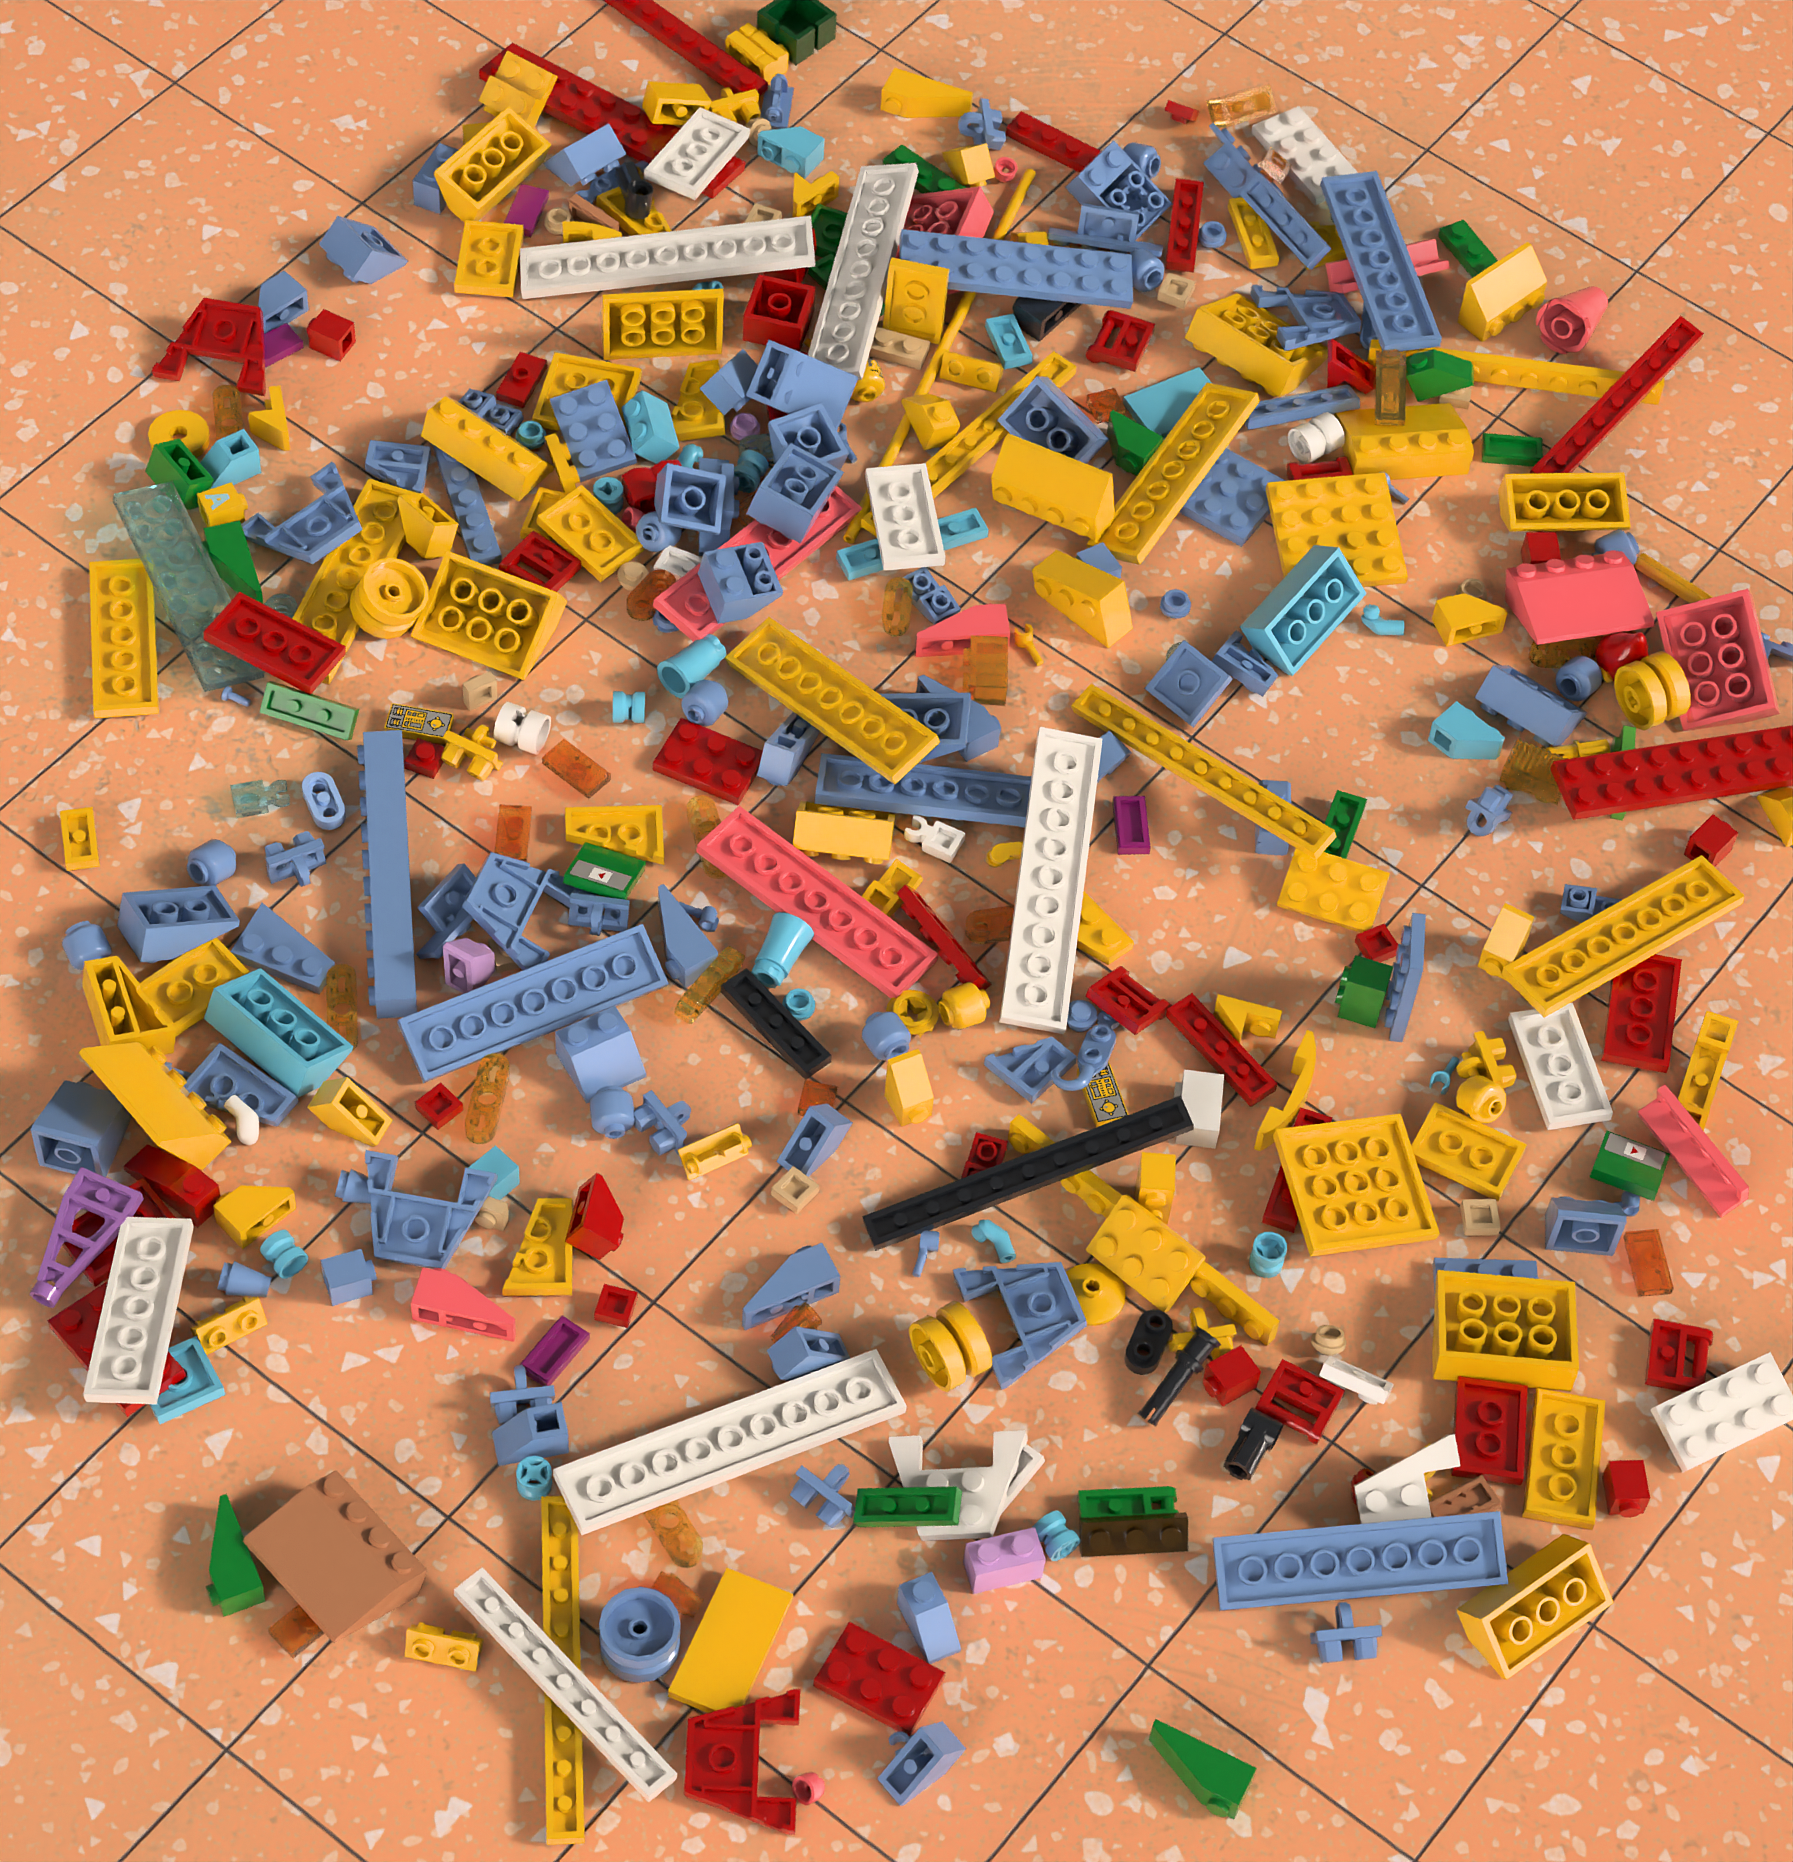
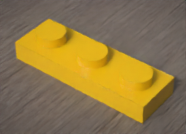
M1243 197L1229 199L1228 210L1249 268L1257 269L1278 266L1279 256L1266 222Z

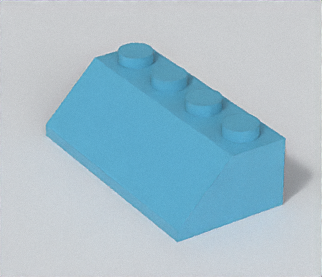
M1314 545L1244 621L1240 628L1253 649L1287 675L1293 676L1367 593L1339 547Z
M261 968L214 988L204 1019L279 1084L296 1095L297 1098L319 1088L347 1058L354 1047Z

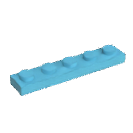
M976 507L937 519L944 551L988 537L989 529ZM877 538L836 551V559L848 581L884 570Z

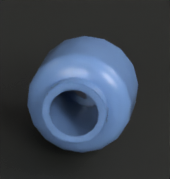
M1131 142L1124 147L1123 151L1150 180L1158 174L1161 159L1154 147L1136 142Z
M1134 250L1130 253L1132 254L1133 287L1141 292H1148L1157 288L1164 276L1165 268L1163 262L1148 250Z
M654 511L640 518L636 526V536L643 545V548L648 551L659 552L670 545L674 547L679 542L681 528L659 523L658 514Z
M1618 529L1598 538L1595 541V552L1592 555L1605 554V552L1611 550L1622 551L1634 565L1640 550L1630 532L1625 533Z
M1576 656L1558 670L1555 679L1556 686L1565 698L1571 701H1582L1599 688L1602 682V673L1597 663L1586 656Z
M703 679L697 681L684 695L681 706L690 722L707 727L713 725L727 709L728 698L721 684L716 681Z
M211 839L192 850L188 856V874L195 883L203 886L217 885L231 877L236 870V854L233 848L217 839Z
M82 921L68 928L65 932L66 936L62 941L63 949L71 965L77 970L84 969V961L106 958L112 952L103 929L98 924H90L89 921Z
M875 1012L867 1018L866 1025L862 1030V1039L878 1060L885 1061L907 1053L911 1041V1033L896 1013Z
M602 1087L590 1099L591 1122L596 1132L604 1134L607 1138L615 1139L624 1136L625 1132L634 1126L633 1098L621 1087Z

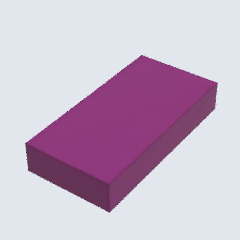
M521 184L504 223L523 225V236L532 237L549 199V190Z
M287 323L264 334L265 368L304 348L303 340Z
M1113 796L1112 806L1118 855L1150 854L1151 846L1145 796Z
M561 1315L519 1365L525 1366L526 1376L541 1386H550L590 1340V1333Z

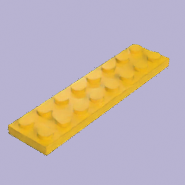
M1207 382L1114 506V520L1097 540L1090 538L1086 544L1087 548L1103 542L1116 560L1140 565L1258 405L1260 400L1257 392Z
M369 478L353 506L363 530L326 555L292 618L346 646V653L360 628L350 610V596L371 564L378 559L390 557L397 559L406 542L397 501L398 496L402 494H416V492ZM343 658L321 683L330 685Z
M771 617L762 622L725 656L729 666L894 785L940 743L936 733Z
M1701 855L1504 966L1502 976L1545 1018L1742 905L1745 895Z

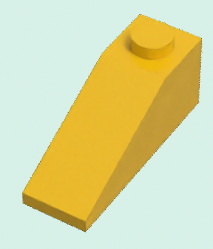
M894 67L882 88L880 110L904 118L961 117L963 114L972 111L973 92Z

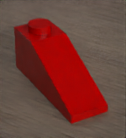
M149 1144L123 1166V1169L137 1181L144 1178L161 1200L184 1218L191 1219L193 1225L197 1228L214 1214L213 1205L221 1197L219 1184L196 1166Z

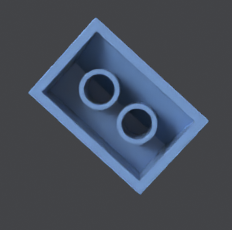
M1036 376L997 420L1010 434L1083 463H1088L1109 440L1048 377Z
M1493 665L1475 696V699L1482 702L1480 707L1495 716L1499 712L1509 718L1506 722L1508 725L1522 732L1524 729H1527L1535 734L1533 739L1545 747H1550L1551 744L1553 746L1562 745L1587 714L1586 711L1509 665Z

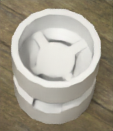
M1324 412L1312 418L1309 422L1292 428L1288 432L1290 449L1296 459L1303 464L1312 463L1324 454H1329L1341 448L1345 441L1341 424L1329 412Z
M506 702L498 714L493 738L509 746L518 743L519 749L538 755L547 740L551 726V717L534 710L527 713L525 707Z

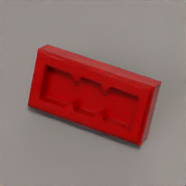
M519 352L496 391V400L524 409L548 367L547 360Z

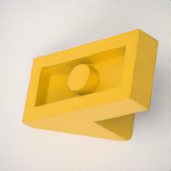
M831 170L822 177L816 178L810 184L795 172L792 218L810 216L817 204L825 206L838 198L839 176Z
M281 385L269 386L270 399L264 400L265 410L248 413L250 432L283 451H290Z
M1218 994L1213 1016L1240 1043L1243 1031L1253 1033L1258 1037L1275 1039L1282 1010Z

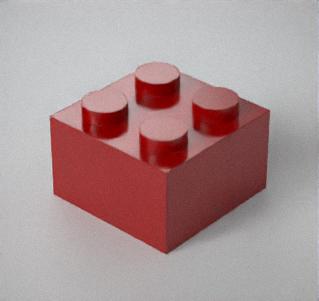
M758 274L743 316L742 341L766 346L768 340H771L793 350L801 351L815 310L816 287Z

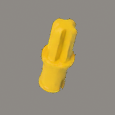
M1607 739L1581 743L1578 740H1574L1573 744L1546 748V756L1559 754L1557 758L1547 759L1549 767H1551L1553 761L1610 753V745Z

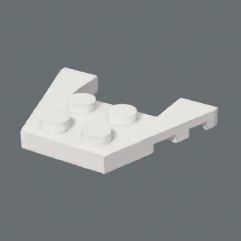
M1025 1430L993 1432V1466L922 1470L923 1440L921 1436L889 1437V1445L903 1487L957 1486L962 1491L958 1526H916L922 1541L993 1537L1007 1499L1006 1492L1012 1476H1015L1019 1465V1456L1022 1448H1025L1028 1435Z
M1448 1434L1396 1464H1392L1355 1484L1354 1490L1360 1523L1432 1518L1424 1473L1460 1466L1455 1434Z

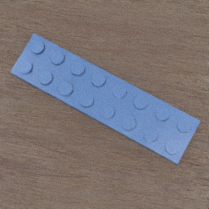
M1372 171L1322 177L1320 185L1383 354L1440 347L1442 340L1378 172Z
M901 229L899 236V259L950 269L947 289L1131 309L1133 304L1132 254Z
M821 753L815 804L1025 828L1031 776L916 764L894 785L857 757Z
M640 924L398 1019L397 1023L422 1082L426 1083L574 1024L612 1006L617 1007L667 987L669 983L644 925Z
M1500 1511L1212 1538L1219 1611L1508 1584Z

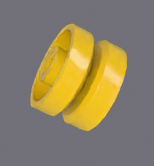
M391 557L378 559L367 568L350 596V610L357 624L369 634L384 639L397 638L410 630L428 602L429 588L424 576L410 563Z
M1659 651L1642 658L1641 661H1634L1618 668L1615 674L1614 687L1621 710L1629 722L1638 729L1645 731L1663 723L1664 720L1669 721L1686 714L1690 707L1691 695L1685 674L1677 661L1666 652Z
M952 1301L936 1311V1318L926 1315L909 1326L910 1340L918 1361L931 1381L942 1391L949 1392L962 1385L966 1381V1375L974 1378L989 1370L992 1366V1355L986 1337L976 1319L960 1302Z

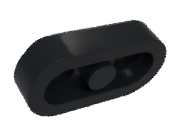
M1148 1310L1140 1316L1127 1345L1124 1357L1126 1366L1133 1373L1147 1375L1158 1367L1173 1328L1172 1320L1165 1312ZM1150 1323H1159L1161 1326L1155 1328L1151 1326ZM1139 1350L1147 1351V1352H1148V1355H1146V1356L1140 1355V1354L1138 1353V1351H1139Z

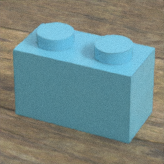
M641 390L621 407L635 454L657 464L669 458L680 448L667 402Z

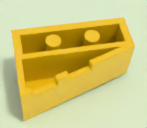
M1055 550L1032 569L1036 593L1105 647L1110 648L1133 629L1124 580L1059 550Z
M118 956L84 961L82 986L101 1046L139 1042L149 1049L155 1046L164 1055L174 1053L175 1027L171 1022L167 1023L158 1012L159 1007L142 992L140 983Z

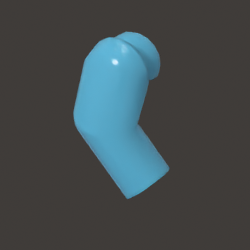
M688 444L683 447L677 460L680 461L683 467L693 468L694 462L697 463L699 460L698 457L703 458V450L695 444Z

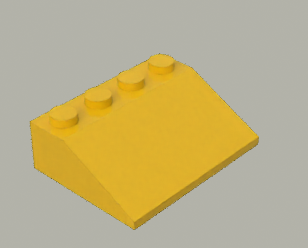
M723 289L603 294L601 336L604 360L722 354Z
M1239 293L1198 307L1185 335V339L1192 342L1195 349L1201 352H1208L1216 357V361L1219 364L1234 368L1240 372L1242 378L1258 383L1264 387L1266 393L1276 397L1293 392L1328 358V347L1319 342L1284 351L1277 339L1278 327H1289L1292 325L1264 308H1258L1254 302Z
M1451 403L1358 409L1334 413L1344 432L1345 441L1342 448L1344 456L1349 461L1353 475L1385 472L1390 480L1467 475L1469 473L1474 448L1467 426Z
M446 550L430 588L428 602L417 619L411 637L525 681L555 632L567 600L558 592Z
M139 1042L86 1047L78 1052L157 1146L203 1170L232 1142L223 1132L227 1128L224 1123L214 1114L209 1116L204 1110L207 1106L205 1101L194 1091L191 1093L187 1091L184 1087L187 1083L185 1078L174 1068L171 1070L167 1068L164 1064L167 1058L155 1046L149 1049Z
M1437 1270L1432 1343L1433 1379L1457 1381L1458 1376L1527 1385L1528 1388L1572 1391L1579 1370L1575 1282Z

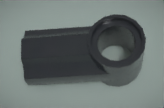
M624 162L615 171V178L625 199L624 211L631 218L644 219L650 214L654 192L653 186L645 181L640 167L636 166L634 162Z
M1251 1408L1238 1433L1239 1437L1229 1452L1223 1467L1229 1471L1230 1475L1239 1480H1251L1266 1452H1270L1274 1447L1284 1423Z

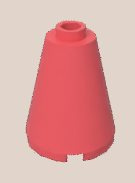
M1590 286L1546 302L1538 311L1536 318V327H1540L1542 342L1559 354L1576 353L1583 349L1608 306V298L1605 292L1598 287Z

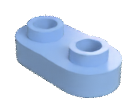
M313 772L307 775L302 782V792L315 824L324 830H333L340 827L346 819L344 803L333 778L324 772Z

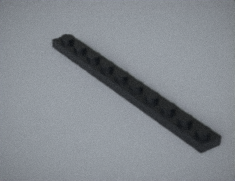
M1180 1095L862 1216L863 1222L873 1247L877 1251L919 1235L923 1231L935 1229L1194 1130V1124Z

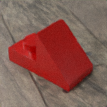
M1334 339L1329 340L1327 388L1336 387L1345 380L1350 386L1355 387L1365 395L1374 389V366Z

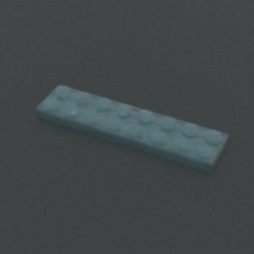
M170 481L115 493L113 503L204 692L264 678L265 671L204 640L203 631L231 602V599L173 482Z

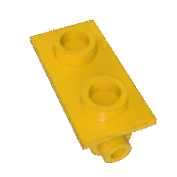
M945 350L939 378L996 393L1004 368H1001L1002 365Z
M735 1123L681 1147L677 1151L686 1176L690 1181L748 1155V1148L752 1147L748 1135L742 1134L739 1123Z
M245 1296L241 1301L225 1308L224 1314L219 1315L217 1312L201 1321H195V1326L190 1329L193 1336H197L206 1355L268 1324L258 1296H253L249 1299Z
M419 1622L418 1625L411 1624V1627L407 1628L405 1657L476 1672L478 1653L482 1651L484 1639L478 1638L477 1633L470 1634L452 1630L451 1635L448 1636L445 1635V1628Z

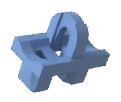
M980 98L979 109L976 112L963 114L958 120L959 131L965 136L973 137L974 144L987 143L988 148L1000 150L1006 140L1005 132L998 130L1002 123L1001 111L990 109L989 99Z
M1495 785L1494 788L1486 787L1479 798L1470 799L1465 806L1466 809L1471 810L1467 818L1468 829L1476 836H1486L1494 831L1499 822L1508 821L1512 812L1506 809L1513 794L1503 787ZM1481 813L1487 821L1483 827L1478 824Z
M305 831L293 838L294 848L285 851L282 844L278 842L267 845L265 847L267 875L271 884L292 876L296 877L301 887L311 884L309 870L326 864L323 851L325 848L321 838L315 840L308 831Z
M580 889L578 893H571L568 925L591 928L590 935L600 936L602 929L623 932L628 929L630 900L596 896L594 893Z
M652 1090L643 1095V1105L633 1112L635 1128L642 1133L654 1125L658 1131L649 1136V1142L654 1151L660 1156L674 1149L678 1154L677 1149L686 1146L683 1141L687 1136V1132L681 1125L690 1118V1106L685 1101H679L666 1108Z
M516 1365L514 1367L516 1390L490 1392L491 1408L495 1407V1414L499 1425L504 1424L517 1415L516 1405L530 1403V1408L552 1404V1401L555 1399L554 1385L527 1388L525 1366Z
M838 1464L822 1481L801 1465L795 1473L800 1479L796 1482L790 1496L805 1508H808L818 1493L827 1499L816 1513V1516L831 1528H834L845 1515L852 1518L855 1513V1507L838 1493L850 1475L849 1468L843 1464Z
M1340 1602L1335 1607L1337 1629L1315 1631V1633H1310L1311 1644H1317L1321 1663L1343 1661L1341 1642L1353 1641L1355 1660L1376 1658L1377 1638L1382 1636L1381 1625L1354 1627L1350 1604Z

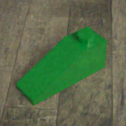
M240 520L203 528L205 541L200 542L201 552L204 560H210L213 572L237 593L241 592L263 604L262 589Z
M227 1494L220 1496L209 1565L211 1584L206 1586L212 1606L219 1605L224 1617L266 1602L262 1582L249 1549L243 1542L244 1536Z
M1155 1719L1149 1741L1201 1804L1205 1805L1211 1813L1217 1816H1228L1235 1819L1253 1782L1257 1768Z

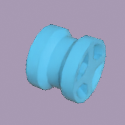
M604 477L597 480L593 485L594 497L616 515L623 508L622 483L613 477Z
M529 1456L523 1459L516 1469L517 1490L527 1500H541V1496H547L552 1489L551 1465L547 1460L539 1456ZM530 1480H533V1481L537 1480L539 1483H528V1482H529Z

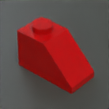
M595 1173L579 1187L565 1242L598 1260L602 1259L610 1251H616L624 1236L621 1232L624 1216L601 1174Z

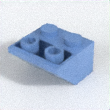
M763 542L704 552L698 575L718 624L747 619L783 595V590Z

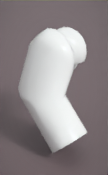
M232 1095L225 1102L224 1108L236 1117V1133L239 1141L245 1145H253L259 1136V1117L239 1097Z

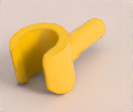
M1026 623L1025 634L1020 633L1015 628V645L1020 648H1026L1036 665H1042L1044 661L1033 643V627Z

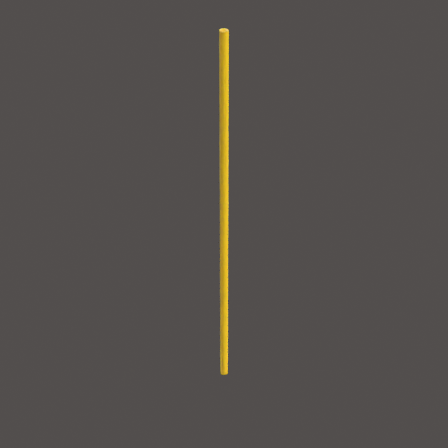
M1027 168L1024 171L991 239L1004 240L1036 175L1033 169ZM964 292L913 396L929 392L942 365L944 351H949L977 292ZM906 412L878 467L893 465L912 426ZM868 488L859 504L862 510L851 520L843 536V540L846 543L853 544L862 527L861 519L871 509Z

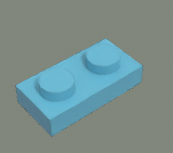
M1014 313L986 319V331L1004 370L1032 364L1033 355Z

